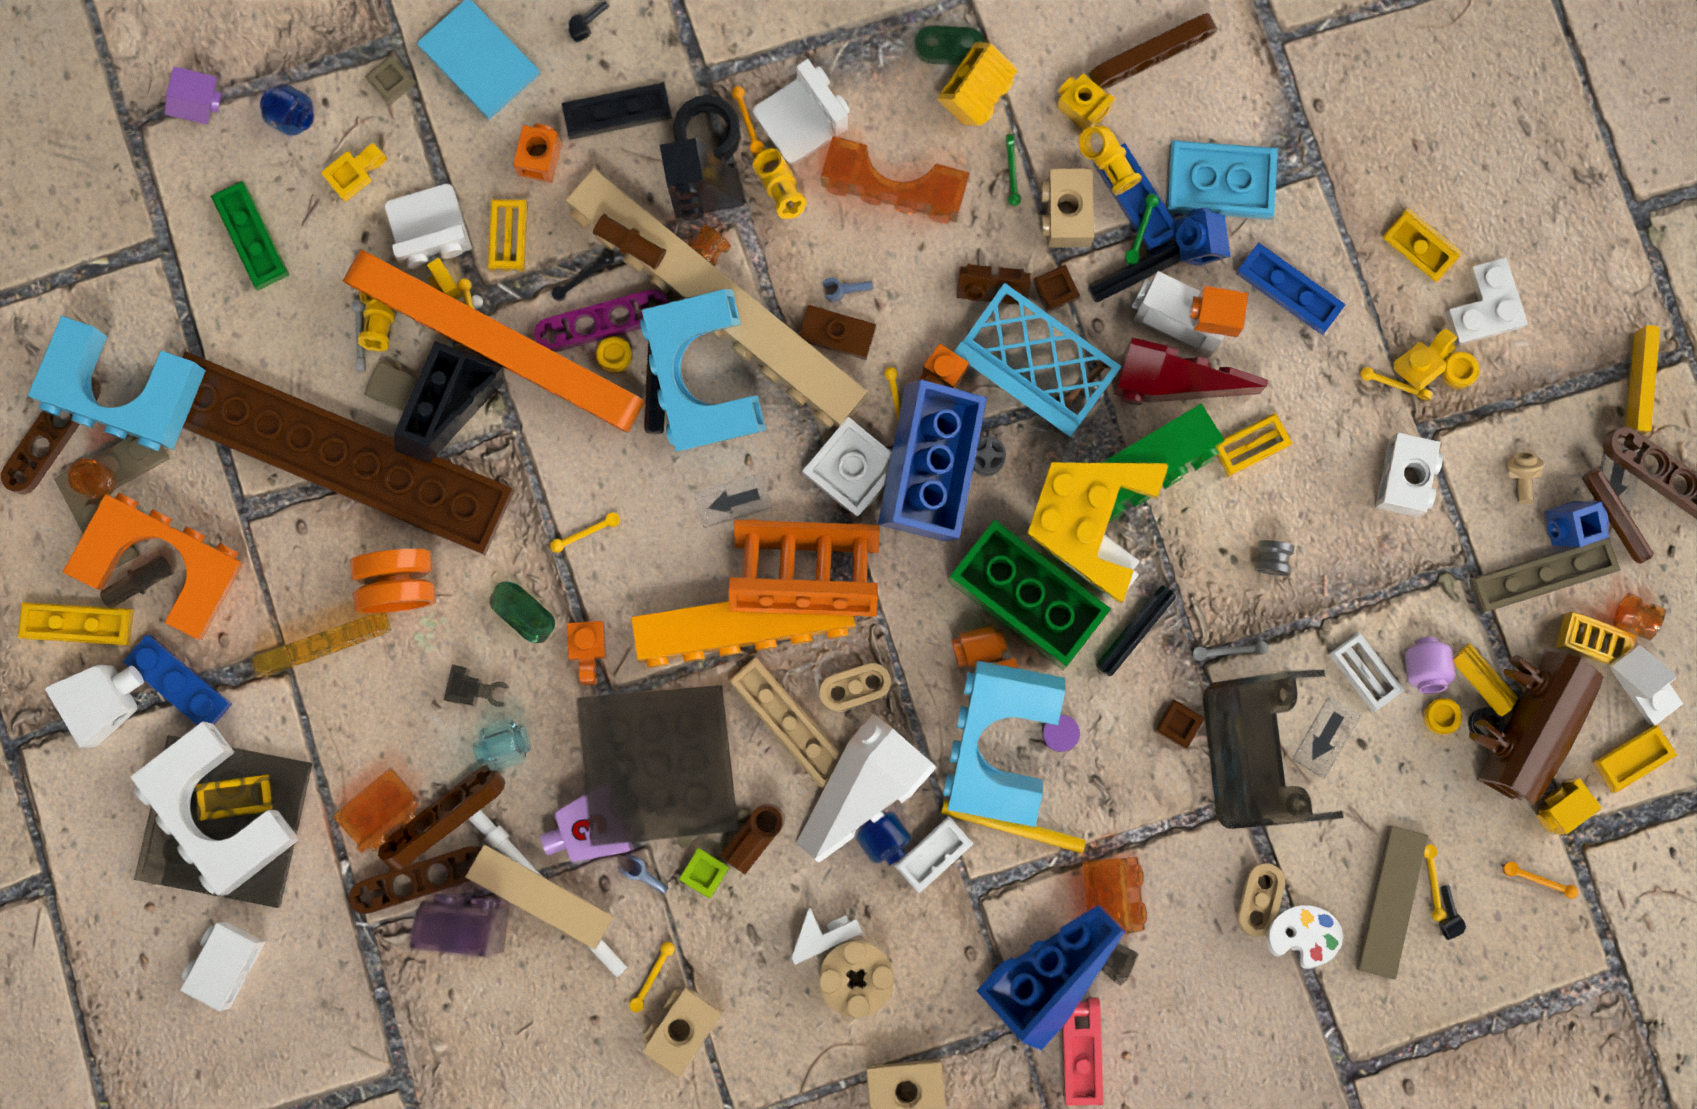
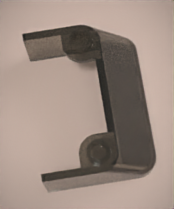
M1324 669L1282 671L1214 682L1205 689L1203 707L1216 814L1219 822L1225 828L1239 829L1343 818V811L1313 814L1311 799L1307 791L1300 786L1285 785L1277 714L1289 712L1294 708L1298 697L1296 681L1325 677Z

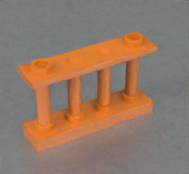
M756 519L734 520L735 548H744L742 578L730 577L729 579L730 611L877 617L878 583L867 582L868 553H879L880 525L760 521ZM759 549H781L779 579L757 578ZM795 550L817 551L816 580H793ZM832 551L853 552L852 582L830 581Z

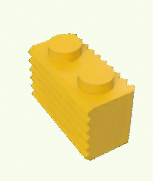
M975 42L938 96L937 101L942 103L956 119L960 120V123L970 126H981L992 117L994 113L993 107L999 101V97L1006 94L1012 87V79L1018 73V69L991 42Z

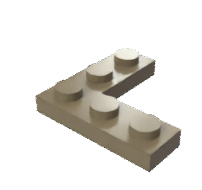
M130 436L54 478L83 534L105 494L170 459L164 447L160 446L157 452L137 444L139 438ZM134 545L124 552L115 569L140 556Z

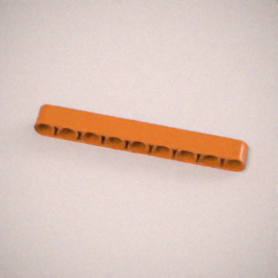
M359 249L342 280L356 290L484 358L504 366L503 368L624 432L629 433L645 403L642 398L364 250Z

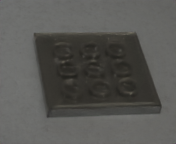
M722 685L579 697L576 699L590 847L729 833L739 830Z
M167 735L164 751L182 737ZM231 747L235 753L207 773L197 783L202 784V786L193 790L190 800L192 819L197 828L212 839L219 841L228 839L239 833L264 813L237 816L232 809L257 805L272 806V810H278L297 835L313 763ZM269 774V777L259 778L254 784L245 785L244 779L246 777ZM240 779L241 786L220 788L221 781ZM263 781H270L271 801L267 803L263 802L261 786ZM209 782H215L216 789L204 791L206 812L210 813L207 820L200 821L201 809L197 803L196 792L202 791ZM152 806L150 807L134 880L281 908L295 844L229 895L211 894L199 880L201 872L194 863L189 864L182 858L177 850L180 844L172 833L168 835L160 828L155 820L158 814ZM220 810H226L232 816L212 819L214 813Z

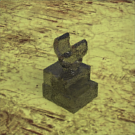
M452 664L444 701L476 707L478 697L487 699L495 707H505V703L494 699L493 693L498 688L509 689L510 686L504 682H494L491 685L484 684L480 679L469 677L470 669Z

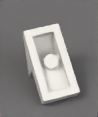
M1636 644L1609 665V668L1648 724L1657 725L1683 705L1670 685L1677 678L1675 674L1641 645Z
M809 907L792 955L794 965L861 934L862 930L857 919L849 921L847 915L826 924L829 931L822 933L813 911Z

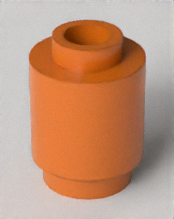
M993 625L959 633V638L951 639L958 667L968 666V668L976 667L977 661L987 663L1002 660L1001 652L1007 651L1002 630L995 631Z

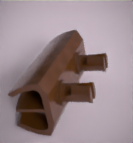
M1547 651L1538 668L1523 660L1519 655L1513 656L1509 662L1519 671L1504 669V675L1517 681L1527 689L1508 721L1504 732L1502 733L1484 719L1478 720L1474 725L1486 736L1469 732L1471 740L1492 751L1477 780L1511 800L1515 798L1522 800L1525 798L1534 805L1538 802L1572 748L1604 678L1603 675L1583 658L1568 653Z

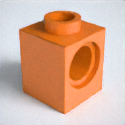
M539 123L534 124L533 127L522 126L513 163L518 176L553 183L562 142L558 132H555L552 127ZM538 145L547 147L546 152L541 156L535 157L530 155L531 150Z

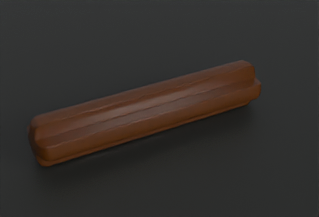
M1595 468L1584 474L1582 480L1596 502H1602L1603 507L1607 511L1610 524L1633 560L1641 564L1651 559L1654 555L1653 550L1604 473L1599 468Z

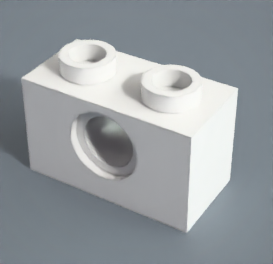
M1397 433L1391 437L1388 442L1375 508L1413 517H1419L1426 513L1427 509H1431L1436 497V489L1432 488L1434 474H1439L1443 462V454L1439 453L1441 442L1403 433ZM1405 468H1411L1417 473V484H1411L1406 480L1404 476Z

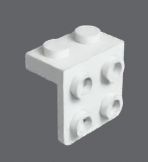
M809 59L796 66V80L756 105L753 109L754 117L789 165L798 163L848 130L847 114L850 113L848 105L839 94L833 95L828 88L830 82L827 75L820 66L814 68Z
M439 185L390 200L386 203L385 209L396 243L392 245L395 259L404 270L423 267L438 257L440 259L457 257L463 252L472 249L452 185Z

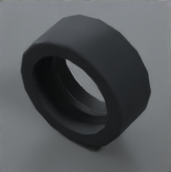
M712 95L696 96L686 101L676 112L673 122L675 142L688 139L686 129L693 117L700 113L708 112L718 114L725 120L728 134L724 143L713 149L715 157L722 155L728 161L737 151L741 139L739 118L733 107L722 98Z

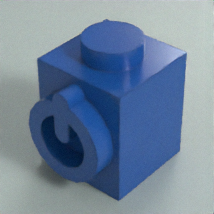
M1197 208L1189 211L1188 217L1175 220L1177 228L1176 242L1179 246L1181 262L1201 266L1231 257L1225 215L1210 212L1209 208Z
M1572 501L1545 510L1547 532L1553 546L1582 547L1609 537V518L1602 502Z

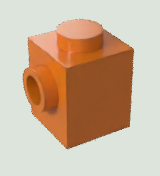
M1204 286L1199 296H1193L1191 301L1189 318L1195 319L1193 330L1238 337L1244 329L1249 293Z

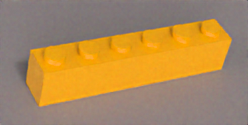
M729 601L631 617L637 660L640 663L647 662V668L669 665L668 659L683 657V662L699 661L705 659L704 653L719 651L720 657L741 653L740 647L755 645L756 651L777 648V641L790 639L791 645L813 642L812 636L827 634V639L843 638L849 636L848 630L855 629L854 616L730 611Z

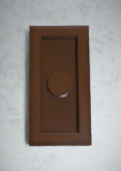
M808 305L799 336L809 344L867 360L877 324Z

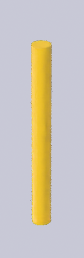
M944 800L941 814L1083 854L1086 839L1037 825L1032 827L948 810L949 801Z

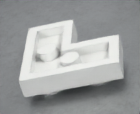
M1507 258L1470 268L1468 271L1478 302L1452 308L1446 312L1451 331L1457 336L1455 340L1456 346L1524 328L1528 325Z

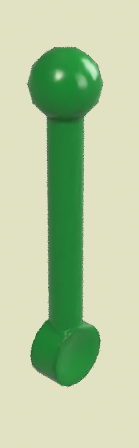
M1006 134L1011 193L1008 196V203L1011 206H1018L1021 203V196L1017 192L1014 134Z
M1149 194L1145 198L1147 206L1132 249L1125 254V261L1129 265H1135L1139 261L1138 250L1153 207H1156L1159 203V197L1156 194Z

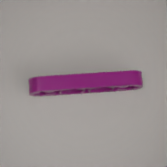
M650 289L548 317L536 325L534 338L537 343L554 352H560L608 337L641 329V320L636 321V313L631 304L637 303L640 310L649 307V300L656 299L658 304H667L669 300L662 291ZM619 307L627 309L630 313L629 320L623 325H615L610 321L611 312ZM583 317H590L595 321V328L588 335H582L576 331V323ZM565 322H568L569 329L574 337L568 340L567 334L562 333L555 336L556 342L551 344L547 339H542L543 336L547 335V328L552 327L555 332L566 330L563 325Z

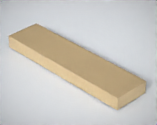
M755 657L729 679V683L824 790L842 755Z
M485 844L466 875V878L594 950L597 949L614 918L613 915Z

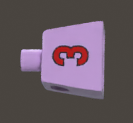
M607 783L556 811L554 814L559 828L540 835L547 856L567 849L571 862L634 850L611 784Z

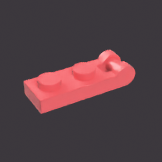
M1095 997L1087 998V1001H1081L1067 1023L1062 1027L1064 1104L1066 1106L1103 1105L1100 999ZM1075 1017H1088V1028H1075Z

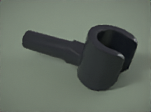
M605 0L583 16L577 14L570 18L569 33L574 42H581L591 35L592 32L587 24L591 23L609 8V4Z
M1450 885L1441 886V891L1449 918L1439 922V927L1445 939L1451 940L1464 933L1466 924L1463 918L1457 914Z

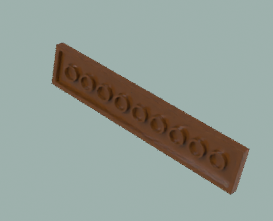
M185 351L182 358L195 362L206 372L185 420L183 429L477 553L486 555L515 491L513 488L437 456L430 463H426L396 452L394 438Z

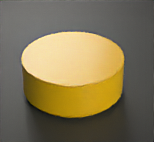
M612 336L600 342L596 350V358L604 371L611 374H619L630 367L633 353L627 341L620 337Z
M1455 352L1444 360L1446 362V370L1441 373L1444 382L1452 388H1466L1474 383L1479 376V363L1470 353Z
M1435 699L1425 706L1423 722L1426 728L1434 734H1450L1460 727L1462 711L1459 705L1451 699Z

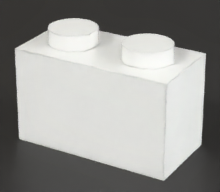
M229 922L216 923L215 927L210 926L200 942L203 949L197 960L193 959L188 964L182 975V979L185 982L180 991L218 1011L230 1009L266 942Z

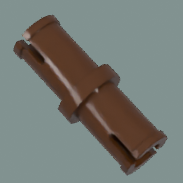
M605 213L599 218L593 229L594 235H598L620 248L619 253L625 256L630 254L654 270L659 267L667 252L666 249L640 236V231L636 228L630 230L608 217Z

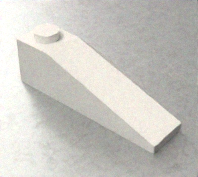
M873 713L848 742L796 843L820 863L853 839L856 829L868 820L875 823L884 816L882 810L898 799L902 803L911 797L936 769V766L892 727Z

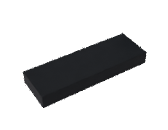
M665 82L561 103L569 140L672 119Z

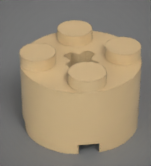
M849 940L836 945L828 952L821 965L819 986L822 996L833 1010L844 1016L861 1018L874 1014L886 1004L893 990L894 973L890 960L881 948L869 941ZM860 969L864 970L863 979L866 983L862 987L859 984L853 987L848 985L850 977L847 974L848 971L858 972Z

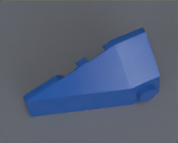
M1097 905L1062 926L1057 934L1045 941H1037L1030 946V950L1017 958L1011 957L1002 962L977 989V992L1021 1042L1042 1050L1067 1023L1126 931L1101 906Z

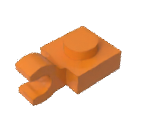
M603 621L567 623L568 659L570 661H579V682L582 683V686L597 685L596 659H606L605 623Z

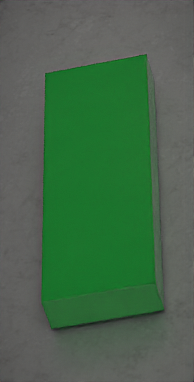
M243 180L211 195L254 288L259 291L290 276Z

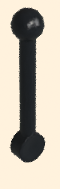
M608 251L604 252L599 261L563 287H554L552 290L553 298L556 301H563L568 291L604 265H611L615 260L614 254Z

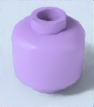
M1424 637L1416 640V645L1410 647L1405 652L1404 659L1408 683L1418 688V691L1424 694L1445 691L1448 689V684L1454 681L1456 675L1452 648L1445 643L1438 642V639L1435 637Z

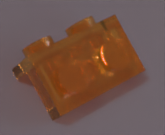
M390 767L335 812L333 818L357 844L356 849L361 854L368 848L373 852L389 839L390 836L387 834L389 830L397 824L402 828L417 816L416 808L419 806L420 799L395 770Z
M1138 857L1083 861L1087 911L1099 905L1126 931L1124 934L1144 931V924L1147 921V909L1144 902H1142L1141 886L1144 882V873L1139 865Z

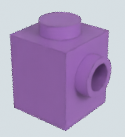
M173 66L166 93L165 115L208 125L211 112L218 113L222 98V92L216 91L217 77Z

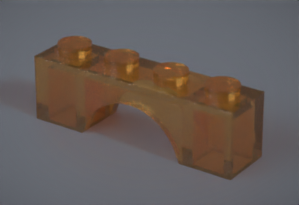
M832 136L821 174V185L834 195L846 196L848 193L860 196L863 202L871 205H881L882 202L895 206L894 208L901 213L913 215L915 212L929 215V219L932 221L948 224L949 221L956 223L958 221L970 173L935 163L930 171L919 179L909 182L893 181L881 175L874 168L869 159L867 145Z

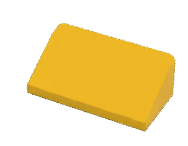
M1410 208L1404 211L1382 237L1436 283L1462 255L1461 250Z

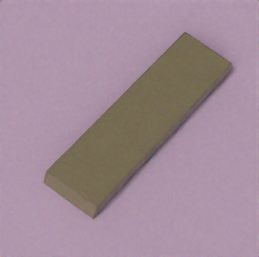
M1608 537L1582 547L1568 548L1469 579L1480 614L1615 573L1621 569Z
M1389 826L1357 970L1396 980L1428 835Z

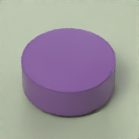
M1060 715L1058 725L1045 723L1042 736L1045 744L1051 750L1065 752L1072 749L1078 743L1080 729L1074 719L1066 715Z

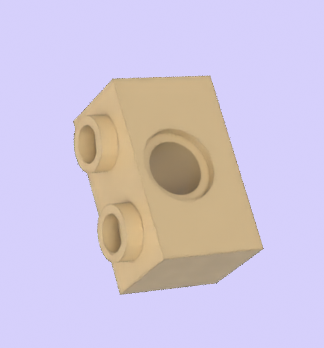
M1093 168L1050 169L1047 180L1041 181V202H1047L1048 214L1042 215L1041 233L1042 236H1048V248H1090L1094 239ZM1063 202L1071 203L1075 207L1076 212L1064 214L1059 210L1058 205Z
M688 986L682 993L675 989L663 1007L668 1011V1014L662 1023L659 1024L654 1021L642 1038L647 1043L642 1052L677 1077L681 1076L724 1012ZM676 1019L685 1020L690 1026L689 1037L685 1039L675 1038L670 1030L672 1021Z
M940 1058L866 1065L870 1109L946 1108L942 1062ZM905 1080L913 1082L917 1087L915 1096L909 1100H902L895 1093L897 1085Z

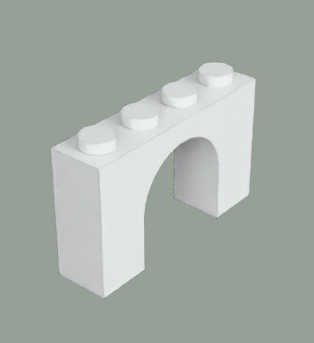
M201 722L130 778L136 784L134 792L145 805L148 806L150 804L158 814L155 820L160 828L168 835L172 833L180 844L177 850L182 858L189 864L194 863L201 872L199 880L206 890L211 894L229 895L300 839L278 810H267L239 833L221 841L206 836L197 828L190 811V801L195 786L206 774L235 753L214 724Z

